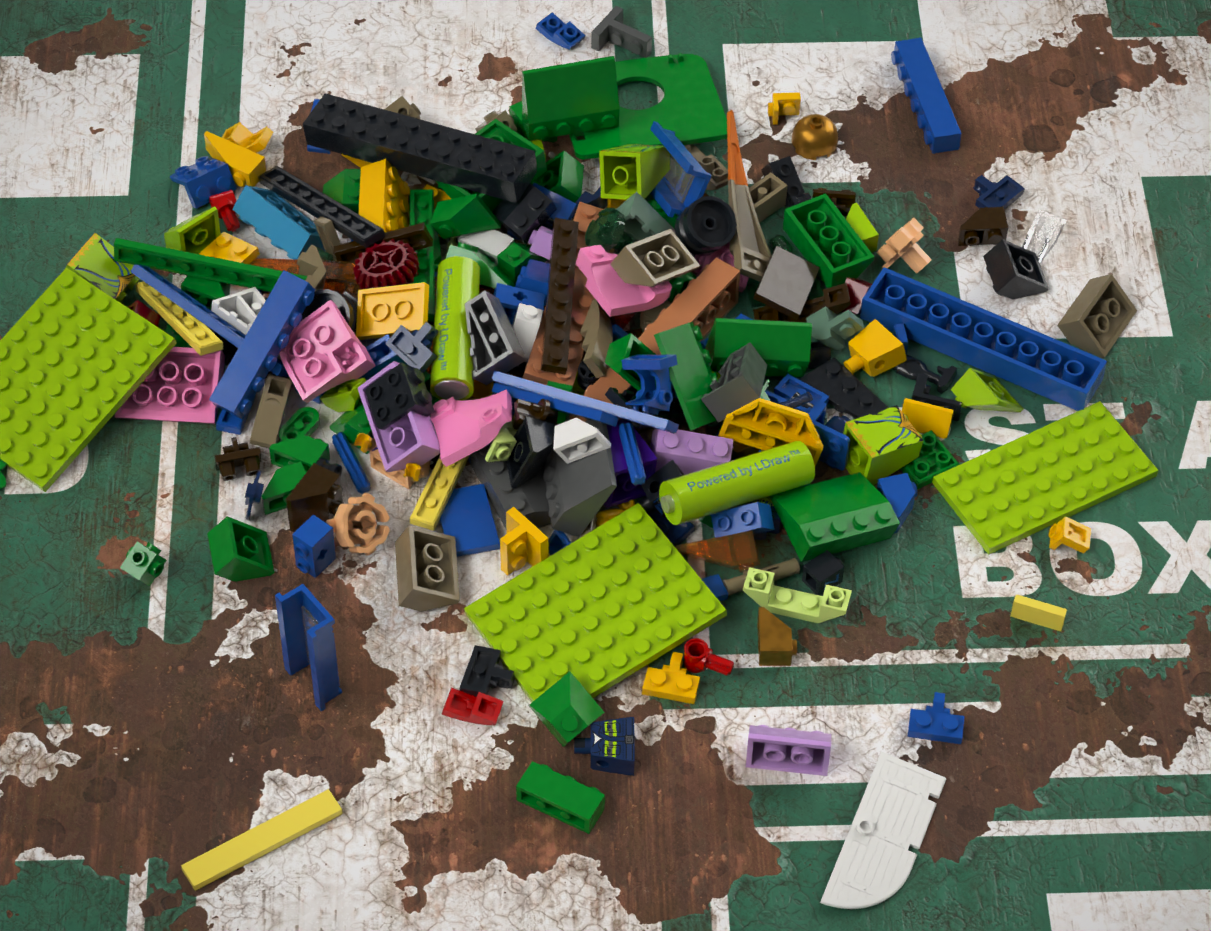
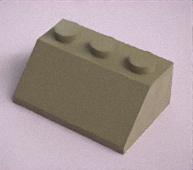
M672 229L626 245L610 264L625 283L650 287L700 267V264Z
M1109 274L1090 279L1057 326L1070 344L1100 358H1104L1135 315L1137 309L1113 275Z
M408 525L395 541L399 606L423 612L458 604L460 594L455 537Z

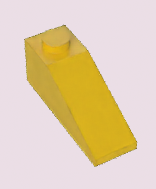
M206 131L204 133L206 151L210 156L228 164L237 186L245 187V185L255 187L259 182L258 176L266 172L265 157Z

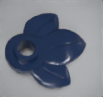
M258 470L254 483H248L246 489L245 505H248L245 518L248 521L251 516L252 504H259L264 488V484L258 483L261 470Z

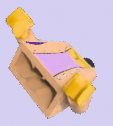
M365 433L357 435L354 445L361 446L363 453H366L367 450L370 451L371 467L405 488L410 489L415 481L418 482L420 478H425L429 475L431 460L421 466L415 463H407L405 469L386 472L375 439Z

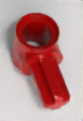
M233 190L209 196L211 208L214 206L217 208L218 217L223 219L226 229L236 232L240 228V223L236 212L232 210L236 203Z
M690 639L684 646L683 664L685 669L691 673H700L708 668L728 676L733 670L734 662L712 654L713 649L708 648L707 643L702 639Z

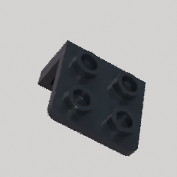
M400 363L366 388L365 393L378 429H387L410 411L426 417L435 412L431 402L432 397L427 391L424 382V374L418 368Z

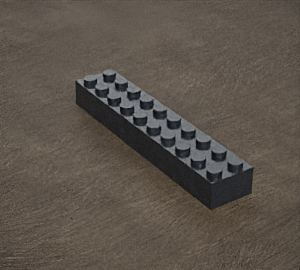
M326 93L303 122L307 145L371 163L387 159L391 166H394L397 170L513 203L519 201L538 172L534 150Z

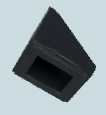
M819 341L811 342L810 362L808 365L810 369L817 368L831 359V348L821 344Z

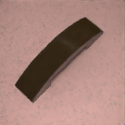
M847 283L823 289L824 296L806 301L797 320L769 306L753 309L754 319L807 323V317L825 306L837 315L851 305Z

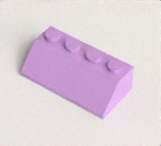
M395 361L358 387L386 472L405 469L407 463L424 465L440 453L439 442L430 416L426 417L410 411L385 430L378 429L365 391L369 385L400 364Z

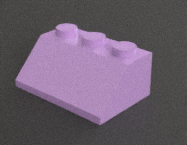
M654 429L652 431L650 449L658 458L655 472L671 460H674L685 475L731 461L734 439L679 429L674 434Z
M750 725L746 767L827 776L831 750V734L821 731L809 732L794 728L781 729L766 725Z

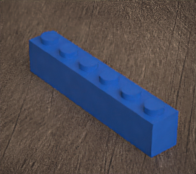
M922 38L896 41L894 51L891 52V60L893 65H896L898 68V78L904 83L905 95L909 96L911 100L912 112H916L918 127L923 129L925 144L930 146L932 154L959 150L962 133Z
M283 270L209 398L215 406L240 419L249 412L252 407L253 398L264 386L265 377L275 367L280 351L287 346L292 330L299 325L303 311L314 299L315 289L309 282Z

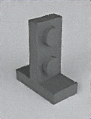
M615 6L591 32V48L596 51H600L610 41L644 58L651 54L652 37L623 24V9Z

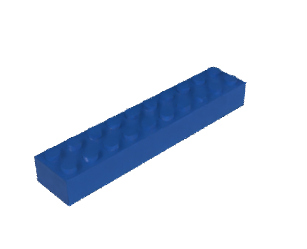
M885 267L862 298L861 319L868 322L876 319L887 330L892 332L895 324L904 323L908 339L1076 411L1084 410L1103 380L1107 364L1106 360Z

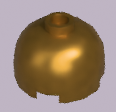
M810 114L801 118L795 124L791 142L796 148L795 152L803 158L816 160V157L824 155L830 157L836 151L838 145V133L834 123L826 116L819 114Z

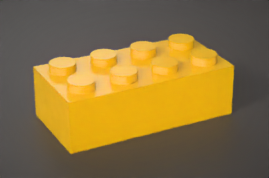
M387 159L361 167L358 215L384 229L385 233L408 227V212L410 211L408 204L410 187L406 181L401 179L397 169L394 166L392 167Z

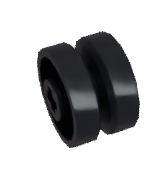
M705 196L697 199L681 211L676 219L675 233L690 253L699 256H709L731 241L735 235L737 222L733 210L725 201L714 196Z
M329 289L316 290L313 301L310 305L306 306L302 313L301 321L326 302L332 300L356 335V302L349 296Z

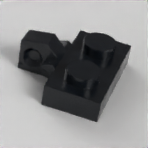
M475 645L459 689L476 697L478 692L488 695L490 687L497 688L498 686L512 689L515 681L514 671L503 669V666L498 665L501 655L500 650Z

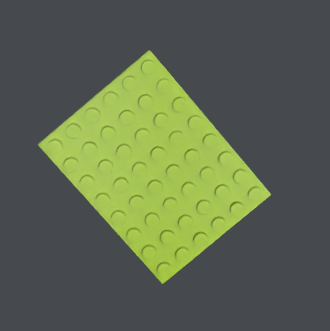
M66 267L0 340V459L7 463L8 467L46 492L177 344L175 338Z
M639 503L464 608L466 616L492 649L501 651L500 661L507 670L514 671V679L531 702L536 700L569 671L591 697L595 698L727 616L725 607Z

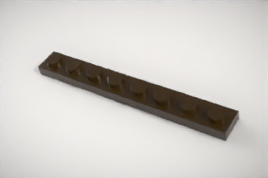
M555 218L552 230L541 370L565 375L568 367L579 222Z

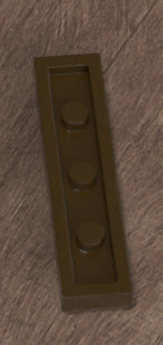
M423 222L386 232V237L375 243L380 244L383 240L389 242L391 239H394L395 242L402 240L404 244L409 243L410 247L415 251L433 246V239ZM355 241L334 246L333 254L343 270L354 267V260L359 258V253L366 252V248Z

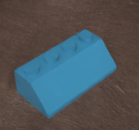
M245 185L232 209L240 215L239 219L242 222L253 225L255 232L270 238L273 246L284 249L288 252L287 256L296 262L302 252L306 253L311 244L316 246L319 255L325 251L314 221L272 190Z

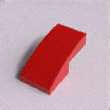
M451 687L442 715L469 723L496 725L504 701L478 692L476 697Z

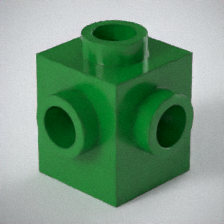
M137 541L128 550L126 559L120 568L150 586L154 579L162 573L167 560L159 555L162 550L149 542L144 546Z

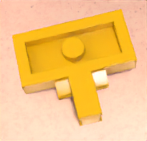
M673 652L670 666L663 664L662 669L647 668L642 695L695 704L700 677L686 674L687 669L682 668L683 653Z

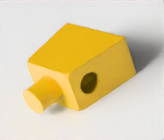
M874 319L849 341L848 347L851 358L843 364L852 374L862 368L869 376L875 377L905 362L907 358L903 343Z

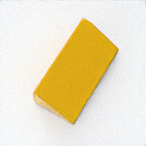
M908 398L904 399L902 413L908 417L909 422L916 431L925 434L932 430L939 438L946 439L948 437L954 410Z

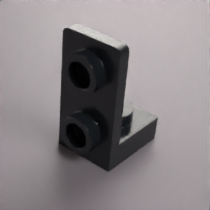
M790 156L771 162L761 169L764 177L772 173L788 185L785 207H789L788 198L790 196L801 197L805 193Z
M918 373L912 400L954 410L952 420L959 421L962 402L930 395L931 386L927 385L928 375Z

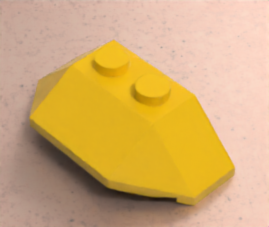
M761 398L727 414L718 435L764 451L794 441H801L809 449L815 466L824 446L808 413Z

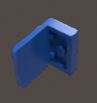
M208 156L198 158L195 161L196 163L189 167L182 166L177 168L175 173L170 176L173 182L185 186L192 207L196 209L209 203V196L237 189L228 164Z
M818 400L813 408L809 407L806 410L824 445L818 460L832 468L843 471L847 466L851 440L848 436L824 425L827 404Z

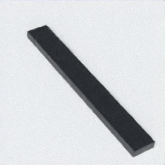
M278 166L258 176L260 184L314 217H324L332 220L337 231L365 248L386 237L384 229Z

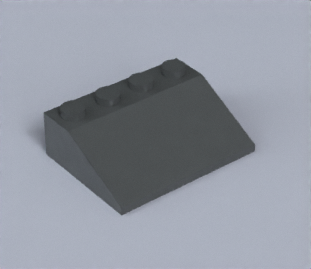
M589 419L585 421L597 428L609 441L607 424ZM611 448L569 464L554 450H551L543 467V478L546 483V498L549 504V517L551 518L552 529L580 537L617 487Z
M491 443L470 454V465L480 483L484 484L487 496L505 529L506 512L512 507H515L538 529L551 524L549 504L546 498V483L543 478V467L540 468L534 478L518 488H512L506 461L487 462L485 460Z

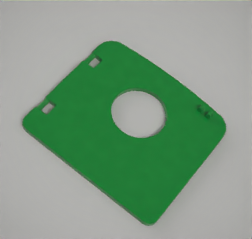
M679 53L678 55L670 54L615 62L617 86L631 81L649 82L662 89L664 98L657 105L647 109L631 110L619 106V126L569 134L575 156L585 160L600 158L599 151L627 144L663 145L650 130L653 121L658 122L664 129L674 131L675 136L683 145L727 139V118L705 60L698 55ZM577 136H584V139H585V140H578V141H577V138H576V137H577Z

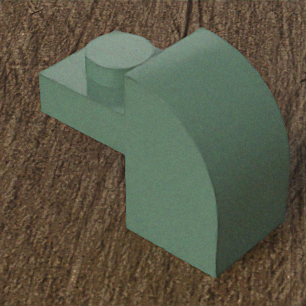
M825 306L806 318L807 323H812V337L835 351L845 348V339L864 329L863 321L849 310L836 315Z

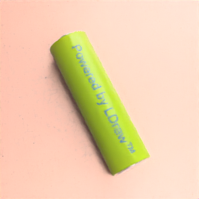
M461 256L446 258L438 265L434 328L439 332L433 339L432 352L437 355V358L432 362L430 392L439 400H447L453 397L455 400L464 401L470 398L474 392V379L472 377L474 366L473 357L470 356L469 348L472 347L470 334L467 331L465 303L479 295L480 266L474 260Z
M794 441L663 481L659 489L661 507L665 516L673 525H680L810 484L815 477V465L807 446L801 441Z

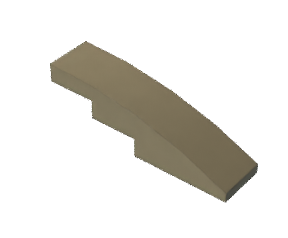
M595 299L592 300L580 333L584 337L581 347L586 352L583 361L594 376L599 378L605 376L608 367L605 359L609 345L613 342V331L609 315Z

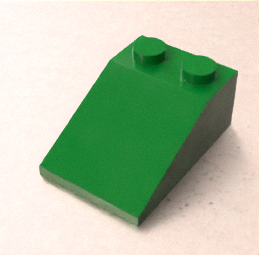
M458 242V246L449 245L446 258L461 256L470 258L478 263L480 266L481 285L496 288L497 283L516 286V283L485 254L478 252L479 247Z

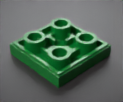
M932 430L921 435L924 441L919 457L900 468L903 473H908L911 482H915L917 490L931 484L934 476L960 465Z

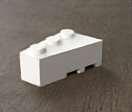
M256 287L213 300L211 311L246 335L266 300Z

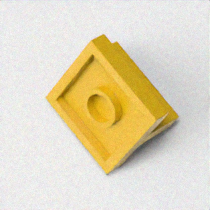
M515 507L506 512L507 534L500 538L501 570L507 576L515 570H520L526 562L533 567L549 557V538Z

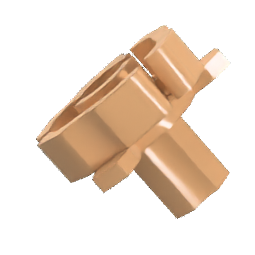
M912 218L903 227L898 229L886 241V244L876 252L886 262L882 268H889L901 257L917 274L932 260L916 243L924 236L921 233L924 227L915 218Z
M364 493L361 497H350L348 504L339 505L333 519L326 520V523L333 527V532L340 546L349 547L351 553L372 554L376 550L377 545L385 542L390 531L388 526L377 525V522H387L389 515L385 507L375 503V497L368 493Z

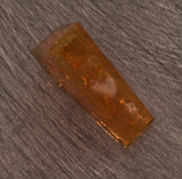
M753 531L676 545V549L681 555L734 570L739 569L740 572L749 570V567L755 568L754 566L760 565L756 538Z

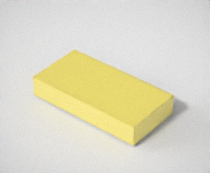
M1016 595L1010 617L1061 632L1067 609Z

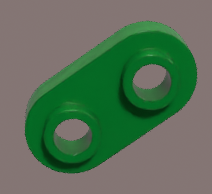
M303 407L297 410L280 428L279 441L283 442L305 435L311 436L320 425L318 411L312 407Z

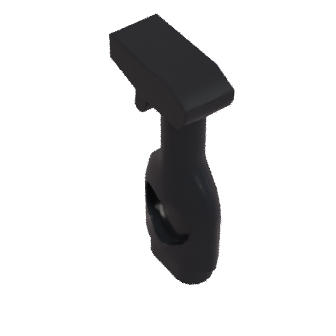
M906 355L907 360L892 368L896 370L897 374L915 381L917 380L918 373L927 374V381L936 384L937 390L941 394L947 391L957 375V368L954 366L949 368L938 366L937 372L942 376L929 371L924 362L909 355Z

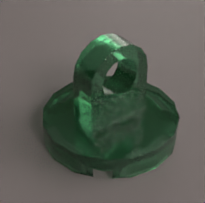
M606 208L597 214L600 217L596 221L592 220L586 230L585 244L588 247L601 245L606 252L612 248L621 251L626 245L632 244L633 241L632 236L624 231L626 222L624 215L615 208Z

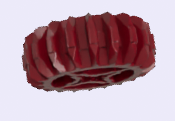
M391 239L389 242L383 240L380 244L374 243L373 247L366 248V252L359 253V258L354 260L353 273L356 283L361 289L413 283L414 277L418 276L420 268L417 254L410 247L409 243L404 244L402 240L395 242L394 239Z

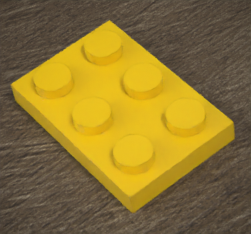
M422 282L358 290L357 338L364 340L382 338L387 334L392 336L400 325L406 327L411 333L416 329L419 330L425 322H428L429 285Z

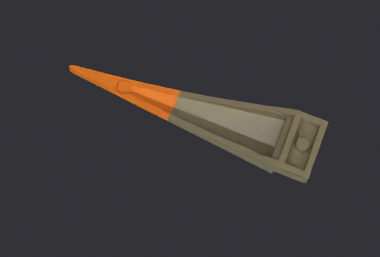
M730 110L727 112L729 206L733 210L737 222L735 235L729 242L730 253L734 257V267L740 270V274L760 282L772 255L753 205L740 153L734 112Z

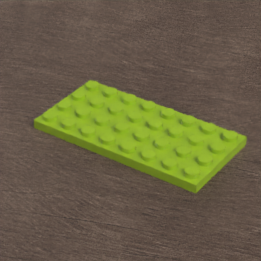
M1101 401L1084 408V410H1079L933 477L932 483L989 555L1058 523L1065 516L1069 518L1157 477L1158 469Z

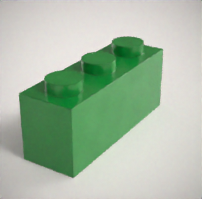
M533 761L516 785L517 801L590 834L605 809V794L601 793L600 790L595 787H587L577 782L571 776L561 775L553 771L549 766L540 765Z

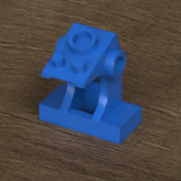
M676 354L635 355L622 359V369L635 371L641 381V389L637 391L636 399L625 402V404L632 406V410L639 411L640 408L643 413L649 415H658L659 411H669L673 400L669 367L678 365Z

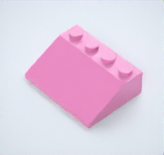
M173 347L115 413V418L215 424L218 407L209 398L224 374V353L220 350L200 356L193 348Z

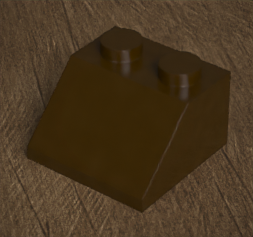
M315 463L310 467L286 498L291 531L295 532L312 515H315L325 523L326 520L333 519L339 505L344 504L342 498L343 488L341 487V477L339 474Z

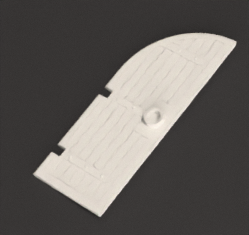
M881 751L820 903L841 909H862L880 904L899 891L909 877L917 854L909 851L908 848L910 846L920 849L937 805L935 802L928 800V797L932 796L937 799L940 797L946 778Z

